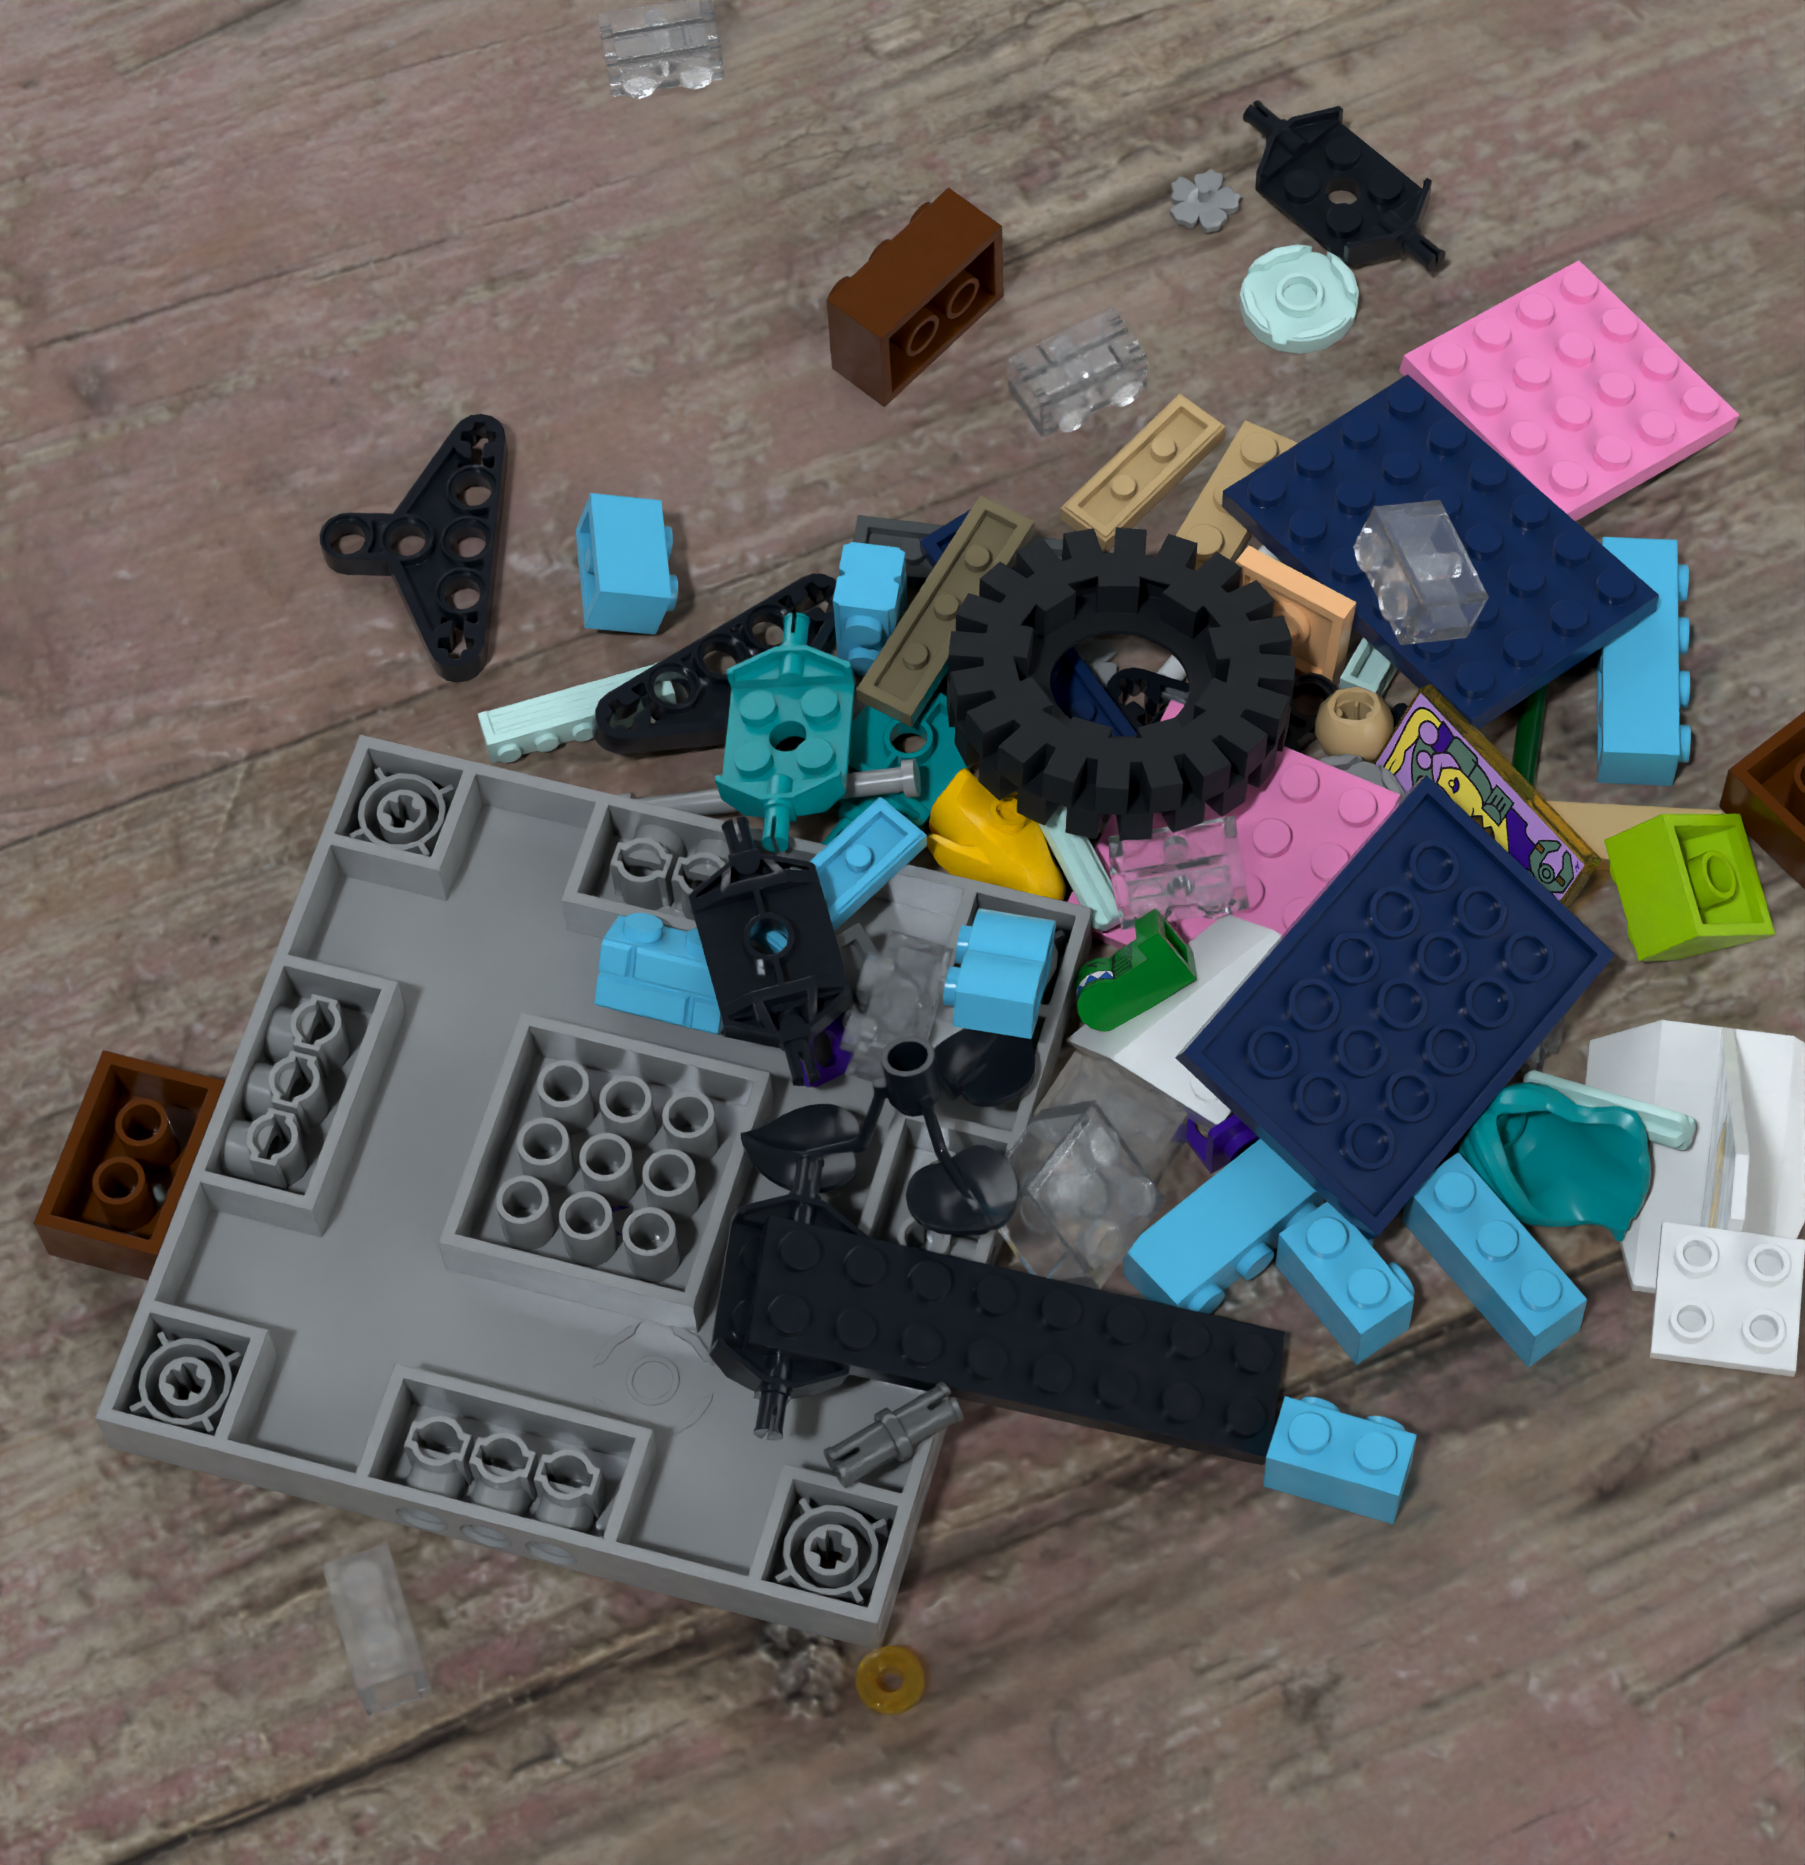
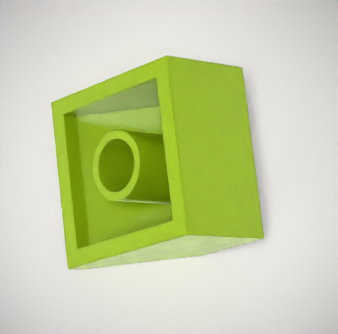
M1661 814L1604 840L1610 860V874L1618 888L1627 919L1628 937L1635 947L1639 962L1681 960L1775 935L1740 814Z

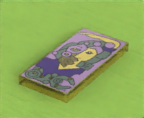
M1432 684L1418 690L1373 764L1378 767L1380 764L1391 771L1405 794L1419 779L1427 775L1555 898L1569 909L1602 859L1473 724L1471 725Z

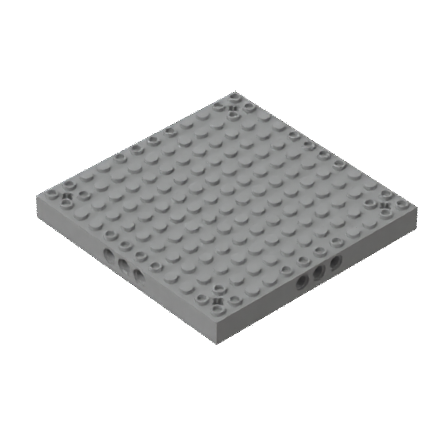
M364 735L359 736L95 1419L110 1448L870 1649L881 1650L947 1427L912 1447L913 1455L900 1462L895 1457L854 1481L846 1489L837 1479V1475H839L838 1470L832 1472L823 1450L829 1446H835L874 1423V1414L887 1407L893 1412L927 1391L849 1374L842 1384L812 1397L791 1399L786 1406L783 1438L774 1441L767 1440V1432L763 1439L753 1434L759 1407V1399L753 1398L754 1391L727 1378L715 1362H713V1365L703 1362L691 1344L673 1334L670 1325L699 1334L710 1348L732 1216L739 1206L786 1195L791 1192L774 1184L757 1170L742 1146L741 1133L761 1128L785 1113L814 1104H833L849 1111L857 1119L861 1133L874 1095L872 1082L876 1078H884L882 1064L880 1063L871 1069L844 1028L852 1062L851 1071L815 1088L794 1086L785 1051H782L781 1048L725 1037L724 1029L720 1035L594 1004L597 978L600 973L598 967L601 944L604 936L619 915L626 917L633 913H647L660 918L663 926L687 932L697 928L690 909L689 895L695 888L729 862L728 855H730L725 834L721 828L725 821ZM733 823L737 838L741 841L737 824ZM749 827L755 848L760 847L761 853L811 861L827 846L789 836V847L785 851L779 852L776 843V851L770 852L761 846L763 830ZM907 864L834 933L837 936L859 922L930 1030L922 1038L928 1041L933 1049L951 1035L964 1029L953 1026L954 1007L943 1005L948 969L950 966L961 967V964L955 963L956 947L961 925L973 926L979 908L1056 921L1050 973L1042 996L1035 1030L1030 1039L1036 1059V1073L1033 1082L1023 1094L997 1106H974L968 1103L962 1095L954 1101H948L942 1093L934 1105L942 1135L951 1157L973 1145L989 1146L999 1151L1010 1162L1015 1171L1019 1189L1076 998L1075 979L1079 969L1086 963L1092 945V908ZM752 938L751 945L756 951L765 955H772L757 940ZM822 1031L814 1038L813 1054L817 1063L824 1067L830 1060L832 1048L828 1035ZM886 1098L869 1148L863 1152L854 1153L857 1164L855 1176L847 1184L839 1188L819 1193L821 1200L828 1203L868 1235L869 1238L996 1266L1008 1222L998 1230H990L982 1235H946L924 1228L911 1216L905 1196L910 1178L922 1167L940 1162L935 1155L923 1115L916 1117L906 1116L894 1108L888 1098ZM611 1207H629L615 1212L611 1210ZM644 1321L636 1329L635 1335L617 1345L603 1364H598L593 1368L596 1356L611 1337L628 1326L635 1325L636 1322ZM649 1355H659L669 1359L676 1366L680 1378L679 1387L675 1395L667 1402L655 1406L637 1402L629 1394L626 1385V1377L630 1367L640 1358ZM658 1362L642 1365L637 1369L633 1377V1386L636 1392L647 1399H657L664 1396L670 1390L673 1382L672 1373L669 1368ZM192 1386H201L202 1391L199 1394L191 1391ZM182 1391L188 1393V1400H180L179 1394ZM713 1393L710 1405L695 1424L675 1436L667 1437L671 1427L688 1417L702 1397H707ZM592 1396L602 1399L611 1413L595 1406ZM829 1552H840L843 1554L844 1562L837 1560L835 1569H824L821 1565V1559L828 1561Z

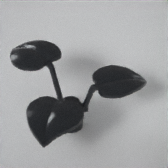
M966 1028L951 1035L934 1049L923 1038L915 1036L901 1037L890 1042L882 1051L881 1064L884 1078H876L872 1082L874 1095L861 1133L859 1123L854 1115L844 1108L833 1104H814L797 1108L781 1115L761 1128L741 1133L742 1146L752 1164L768 1180L789 1191H792L796 1157L802 1154L812 1155L810 1164L816 1156L821 1157L825 1164L822 1170L819 1193H824L839 1188L853 1179L857 1171L854 1153L863 1152L869 1148L884 1102L888 1098L890 1104L906 1116L916 1117L923 1115L935 1155L940 1162L922 1167L910 1178L905 1196L911 1216L924 1228L939 1234H986L990 1230H998L1004 1226L1016 1210L1018 1184L1015 1171L1005 1156L986 1145L967 1147L951 1157L942 1135L934 1105L941 1093L948 1101H954L962 1095L968 1103L978 1107L997 1106L1017 1098L1033 1082L1036 1073L1034 1050L1030 1039Z

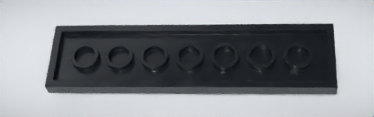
M769 1215L762 1229L743 1351L765 1356L781 1355L792 1359L796 1363L832 1371H839L844 1368L848 1369L851 1375L923 1391H929L942 1381L950 1389L951 1394L948 1395L950 1397L1263 1465L1266 1462V1456L1274 1432L1285 1332Z

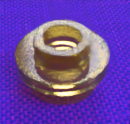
M884 1646L868 1653L860 1662L855 1677L857 1693L863 1704L878 1714L889 1716L898 1715L910 1710L921 1698L925 1684L924 1672L919 1660L908 1650L896 1646ZM892 1673L900 1676L903 1684L897 1691L885 1692L877 1685L879 1679L885 1674Z

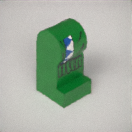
M1156 906L1134 920L1136 939L1114 953L1110 958H1095L1086 962L1079 969L1075 979L1077 1009L1082 1022L1090 1028L1098 1031H1111L1153 1008L1197 979L1192 950Z

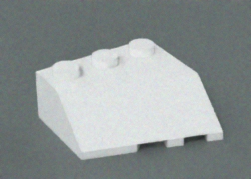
M1224 914L1187 944L1194 954L1197 977L1195 981L1153 1008L1111 1031H1098L1085 1024L1068 1037L1066 1041L1209 1131L1217 1124L1234 1115V1113L1175 1057L1282 935L1261 925Z

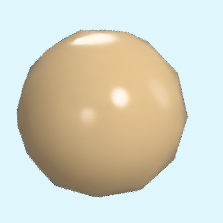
M1362 687L1336 690L1321 703L1314 722L1316 737L1325 754L1328 756L1351 754L1364 757L1366 762L1374 761L1383 753L1394 732V719L1386 701L1378 694Z

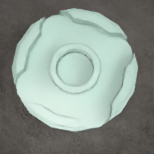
M1296 244L1275 248L1254 261L1248 269L1247 277L1242 282L1239 307L1245 326L1258 341L1277 351L1304 354L1324 350L1343 339L1355 322L1359 290L1354 273L1341 258L1328 251L1326 256L1318 252H1312V246Z

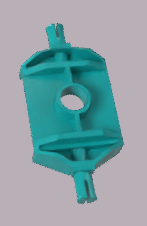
M789 613L784 617L783 639L780 646L773 647L727 669V677L731 686L723 773L722 775L715 776V782L721 799L744 816L764 818L761 846L770 852L776 851V843L779 852H783L789 847L790 822H797V816L826 812L846 794L856 680L850 662L807 646L810 619L802 613H796V623L793 613ZM799 736L805 739L795 750L784 752L775 749L779 742L787 737Z
M948 671L913 727L868 705L852 722L848 773L901 767L902 760L916 759L921 780L920 796L906 798L904 792L840 799L834 804L838 812L839 822L820 844L828 845L879 797H882L925 833L924 825L930 819V812L937 798L960 770L971 767H966L954 744L955 727H949L947 712ZM906 733L918 734L926 741L920 750L912 753H903L896 750L892 746V742L899 735Z

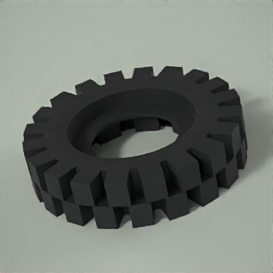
M1116 527L1114 553H1102L1095 530L1092 528L1063 534L1062 560L1042 539L1017 550L1016 571L1000 561L982 576L979 584V596L968 593L956 614V631H951L947 677L949 727H955L954 744L966 767L979 763L978 782L999 801L1018 789L1017 813L1042 825L1048 822L1060 805L1067 807L1065 833L1097 839L1103 815L1114 814L1117 819L1119 841L1152 839L1154 813H1161L1173 835L1202 827L1205 803L1219 816L1223 817L1245 802L1247 783L1260 788L1275 768L1276 752L1283 751L1288 732L1295 674V656H1290L1292 637L1284 616L1272 618L1274 599L1257 580L1240 587L1242 567L1220 553L1216 552L1202 566L1195 570L1198 543L1168 534L1157 556L1145 555L1147 530ZM1111 634L1132 635L1150 640L1162 646L1180 662L1188 678L1189 695L1184 707L1176 717L1138 727L1137 735L1112 736L1113 727L1074 716L1070 719L1062 712L1051 692L1050 677L1056 662L1067 650L1084 640Z

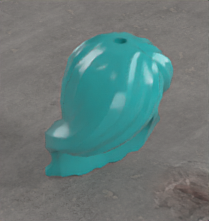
M1525 1082L1514 1083L1504 1087L1461 1137L1459 1153L1517 1220L1523 1224L1545 1227H1572L1594 1224L1608 1229L1616 1241L1620 1242L1625 1238V1233L1630 1227L1631 1220L1637 1216L1644 1204L1649 1190L1651 1165L1648 1152L1647 1130L1636 1111L1621 1106L1586 1107L1577 1105L1548 1085Z

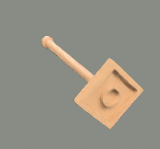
M1248 545L1235 562L1242 567L1240 587L1257 580L1274 599L1272 618L1284 616L1292 637L1290 656H1295L1294 675L1308 672L1321 674L1330 679L1336 687L1344 672L1357 602Z

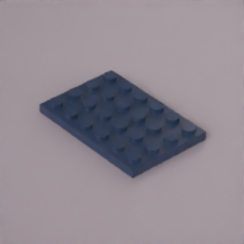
M1408 374L1223 490L1222 507L1283 564L1357 602L1352 627L1469 735L1548 684L1657 609L1658 593Z
M1425 775L1411 787L1175 1058L1348 1222L1354 1225L1366 1239L1371 1240L1381 1234L1615 954L1437 784Z

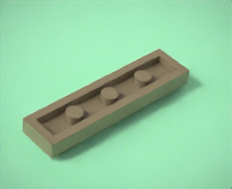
M979 496L857 687L858 701L913 727L948 671L951 631H956V614L968 593L979 596L980 578L1000 561L1011 569L1014 567L1017 550L1026 547L1035 533L1034 520L987 497Z

